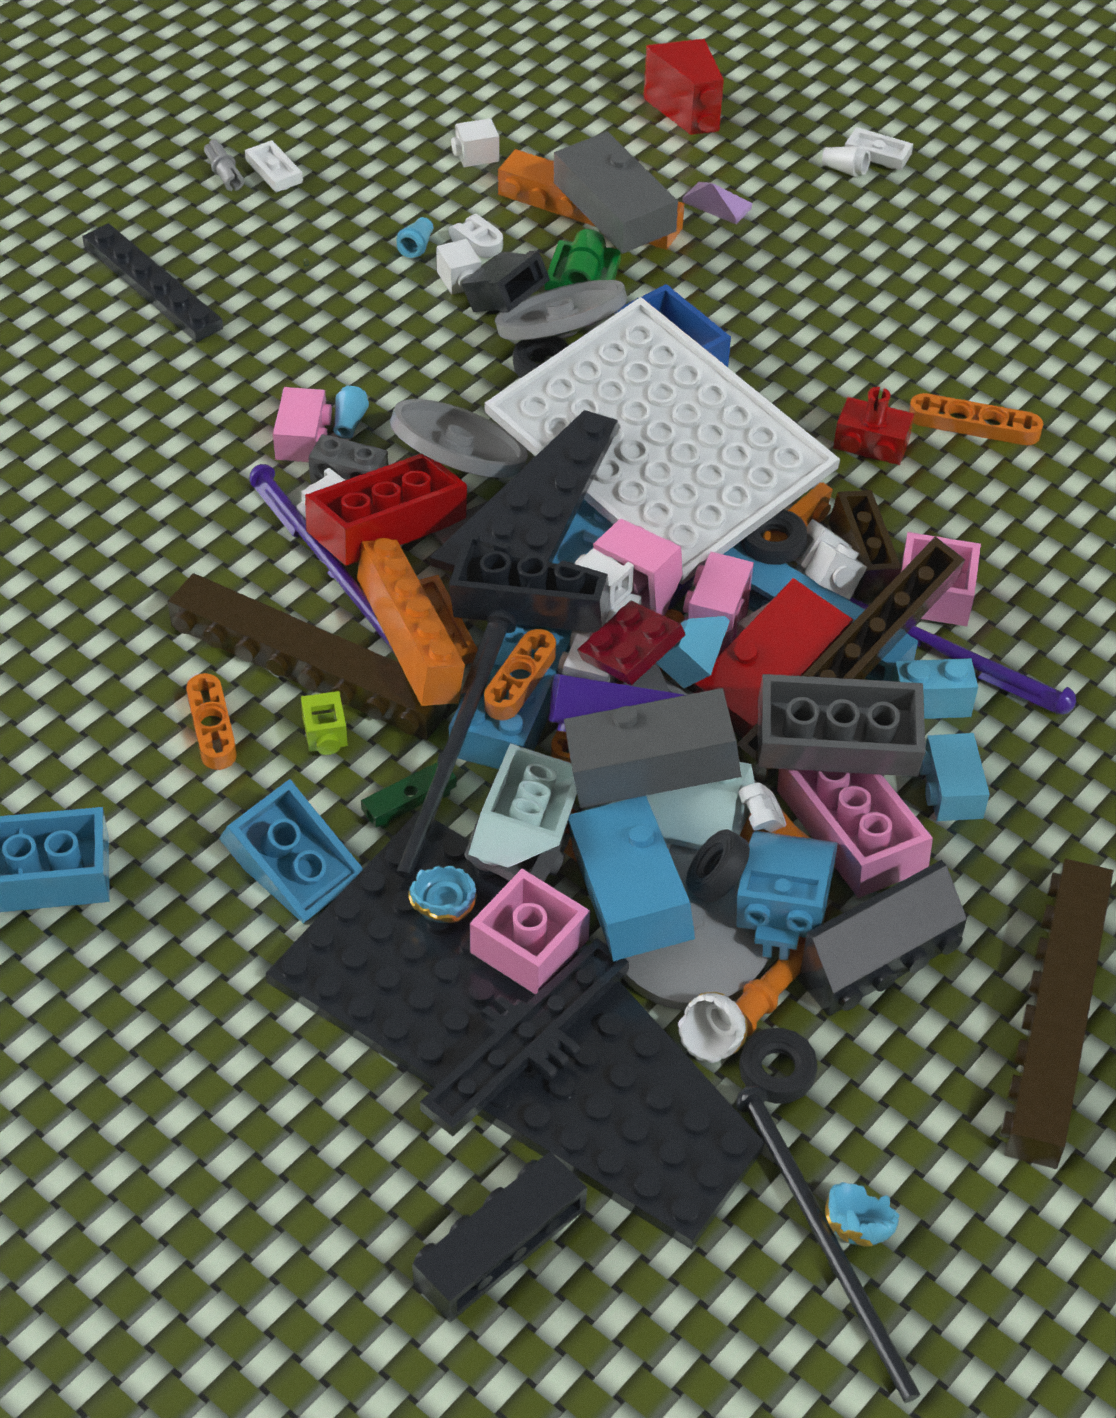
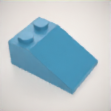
M290 779L229 824L219 838L241 867L303 924L336 899L363 870L361 865Z

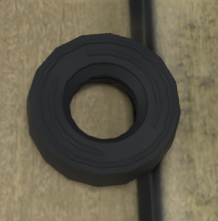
M558 336L538 340H520L513 351L514 370L522 378L541 365L531 361V357L541 354L553 357L569 345Z
M783 509L742 540V546L750 557L762 563L781 565L792 562L801 556L806 547L807 527L801 517ZM771 530L783 532L788 538L779 542H771L763 539L760 535Z
M728 829L720 830L712 835L700 847L690 864L686 877L687 889L708 903L715 902L725 896L735 886L747 865L750 853L748 842L737 833Z
M767 1028L755 1033L745 1043L739 1061L741 1079L745 1086L758 1085L764 1088L769 1094L766 1101L774 1104L791 1103L802 1098L812 1088L818 1069L816 1053L809 1041L797 1032L785 1028ZM772 1053H781L791 1058L795 1065V1070L785 1078L772 1077L763 1069L762 1060Z

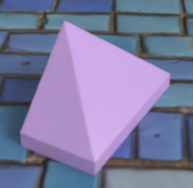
M698 182L683 197V203L734 224H737L752 209L751 202L709 182Z

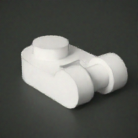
M478 214L469 216L463 224L456 223L449 227V236L453 242L467 238L476 254L483 258L494 257L503 249V235L500 230Z
M753 783L738 791L742 804H747L751 812L749 821L753 830L765 829L772 833L786 826L781 807L770 789L761 783Z

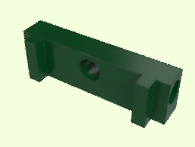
M438 762L361 800V810L375 828L380 826L384 829L389 826L390 820L423 804ZM453 772L443 794V799L450 796V790L457 787V777Z

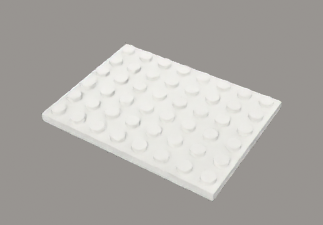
M642 297L485 402V413L534 456L541 452L584 410L617 419L618 430L584 499L613 525L621 518L681 546L683 575L679 583L682 585L695 576L698 565L705 566L710 551L719 554L727 552L838 469L840 458Z

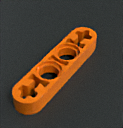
M927 393L915 395L911 399L909 412L915 413L913 423L916 425L1020 445H1033L1037 443L1043 429V420L1031 412ZM959 413L967 418L957 419L952 417L951 414ZM985 420H995L1000 425H990Z

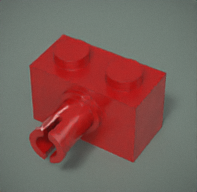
M873 387L868 391V402L847 397L837 421L833 448L900 465L910 440L915 413L888 407L891 394L886 388L883 389L881 399H879L880 387Z

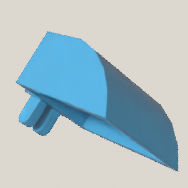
M754 831L749 842V859L741 875L737 894L736 927L756 930L755 944L763 945V957L771 958L773 946L780 947L779 959L788 961L790 949L797 950L799 937H806L807 932L823 924L837 852V842Z

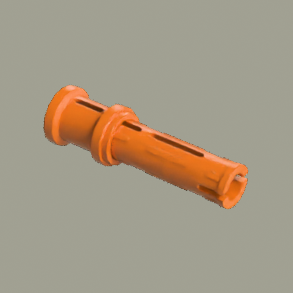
M799 937L797 950L790 949L788 961L778 959L760 979L750 980L743 987V994L735 1003L741 1009L742 1014L746 1016L747 1036H750L756 1030V1023L764 1014H771L777 1008L778 996L800 974L806 937Z

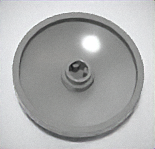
M593 280L574 283L528 297L509 313H499L495 318V323L499 336L505 339L538 340L557 336L559 338H567L577 334L578 330L596 324L618 311L626 304L627 295L624 284L616 280Z
M407 399L396 404L390 419L392 430L410 447L434 461L463 472L496 478L513 477L523 469L528 456L526 448L501 426L478 414L450 404L424 399Z
M695 855L671 856L691 904L695 939L625 958L629 961V971L622 977L631 988L643 997L662 1006L678 1010H685L690 1001L698 997L700 993L706 992L722 993L734 1001L743 994V987L750 980L760 978L769 959L762 956L763 945L755 944L756 930L736 927L737 894L741 877L725 896L715 902H705L687 889V871Z

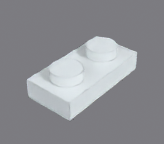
M856 127L845 143V147L862 146L864 150H869L871 162L884 165L887 168L902 170L912 154L913 143Z
M272 140L245 150L246 161L275 192L303 183L302 171Z

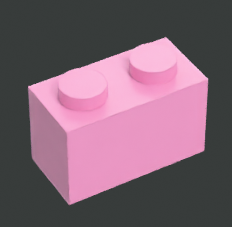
M284 387L273 431L275 460L309 462L308 456L322 434L327 435V429L324 428L325 425L331 424L332 406L331 404H326L325 390Z

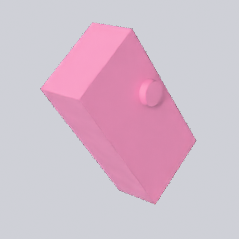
M779 769L778 793L813 839L838 843L835 868L858 898L903 881L929 867L933 837L883 775Z

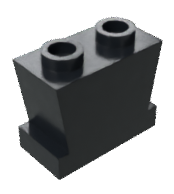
M529 251L526 254L501 252L462 282L461 285L473 312L499 310L500 313H509L550 281L539 251Z

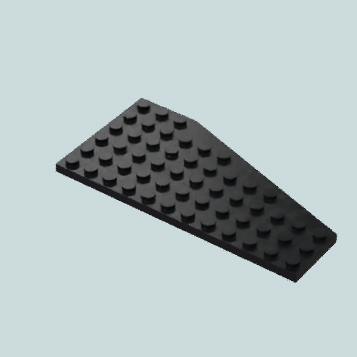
M418 810L265 974L268 984L435 1088L490 1037L487 1031L489 1025L481 1018L480 1011L486 1006L494 1009L492 1000L498 995L503 996L512 1004L517 999L526 1004L535 994L470 953L471 921L508 884L509 880L491 871H482L465 858L464 854L469 843L468 838L434 819L411 879H404L396 874L420 812ZM436 866L442 868L453 866L455 869H463L473 879L477 896L473 909L465 918L454 923H438L425 918L424 915L412 907L408 894L413 881H417L416 876L420 869L426 871ZM585 943V944L581 947V949L572 957V959L563 967V969H564L571 961H573L584 949H586V948L588 947V946L586 945V943ZM618 981L564 1032V1034L579 1045L581 1052L575 1058L567 1056L569 1063L563 1069L554 1066L557 1070V1075L552 1080H546L528 1066L477 1115L540 1155L545 1156L548 1152H551L578 1179L692 1250L761 1155L765 1142L623 984Z

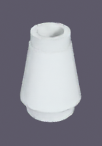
M862 146L826 147L822 156L823 166H828L857 177L859 174L865 175L870 164L869 150H864Z

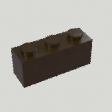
M872 490L837 492L829 519L830 528L833 533L853 546L852 549L859 553L856 559L867 566L854 590L856 599L875 600L900 574L902 569Z

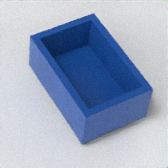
M667 284L641 296L728 367L731 336ZM633 300V301H631V302L625 304L622 308H620L618 311H616V312L614 313V315H615L616 313H618L619 311H621L622 309H624L625 307H627L628 305H630V304H631L632 302H634L635 300Z

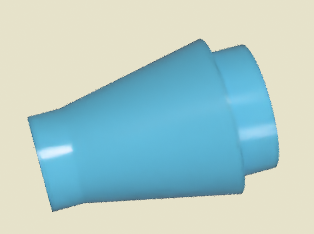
M421 217L416 222L400 230L396 239L399 252L409 258L421 256L426 250L430 234L433 231L432 222L425 217Z
M345 386L335 397L334 433L338 437L352 438L355 429L369 407L368 396L359 387Z

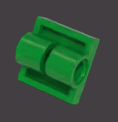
M593 229L579 231L575 236L574 242L559 240L547 272L550 281L545 284V290L586 281L615 280L621 262V252L618 249L606 247L603 235Z

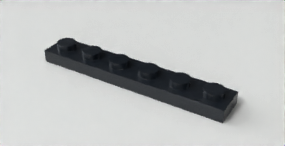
M109 223L82 236L83 245L196 343L223 329V321L219 315Z

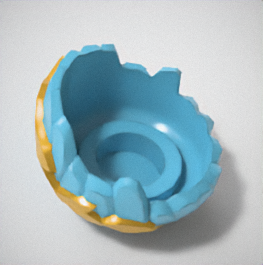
M436 866L426 871L420 869L416 876L417 881H413L408 895L412 907L424 915L425 918L438 923H454L465 918L473 909L477 896L473 879L463 869H455L453 866L445 868Z
M845 1182L834 1185L829 1191L825 1205V1215L832 1231L846 1243L865 1247L872 1246L888 1240L895 1233L899 1223V1213L895 1209L890 1208L889 1196H882L878 1200L877 1197L868 1196L864 1186Z

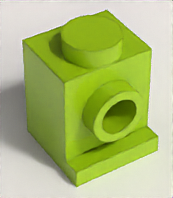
M340 692L301 696L303 724L309 752L318 751L323 755H331L338 752L340 747L348 746L346 722ZM333 709L331 713L312 715V712Z

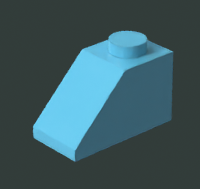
M726 616L685 620L680 624L686 635L656 664L683 688L710 676L730 620Z

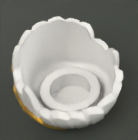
M718 992L700 993L698 997L690 1001L685 1009V1015L678 1022L682 1045L700 1061L715 1063L729 1055L735 1054L744 1045L747 1037L748 1026L746 1016L742 1014L741 1009L734 1001L724 996L725 994Z

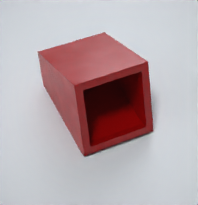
M696 39L646 45L644 99L690 135L718 132L720 130L724 79L706 40Z

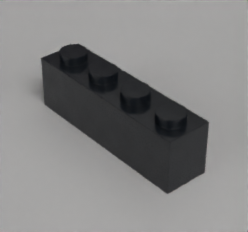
M548 1152L538 1161L535 1159L529 1161L520 1170L517 1178L507 1187L496 1188L488 1195L483 1206L471 1216L466 1214L460 1217L452 1225L448 1235L436 1244H427L418 1252L412 1263L414 1286L451 1323L586 1210L587 1186L551 1152Z

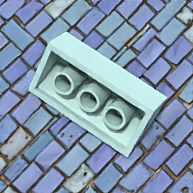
M510 743L480 813L468 855L477 857L488 865H501L508 868L559 846L577 795L571 763Z
M739 762L741 777L646 795L665 843L699 850L712 835L720 830L728 829L740 835L750 810L747 804H742L738 791L747 785L755 783L752 765ZM610 802V803H605V804H600V805L585 807V808H582V811L589 810V809H593V808L600 807V806H604V805H608V804H612V803H615V802Z

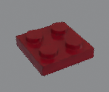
M630 600L598 631L594 632L577 651L584 662L632 686L686 634L680 623Z

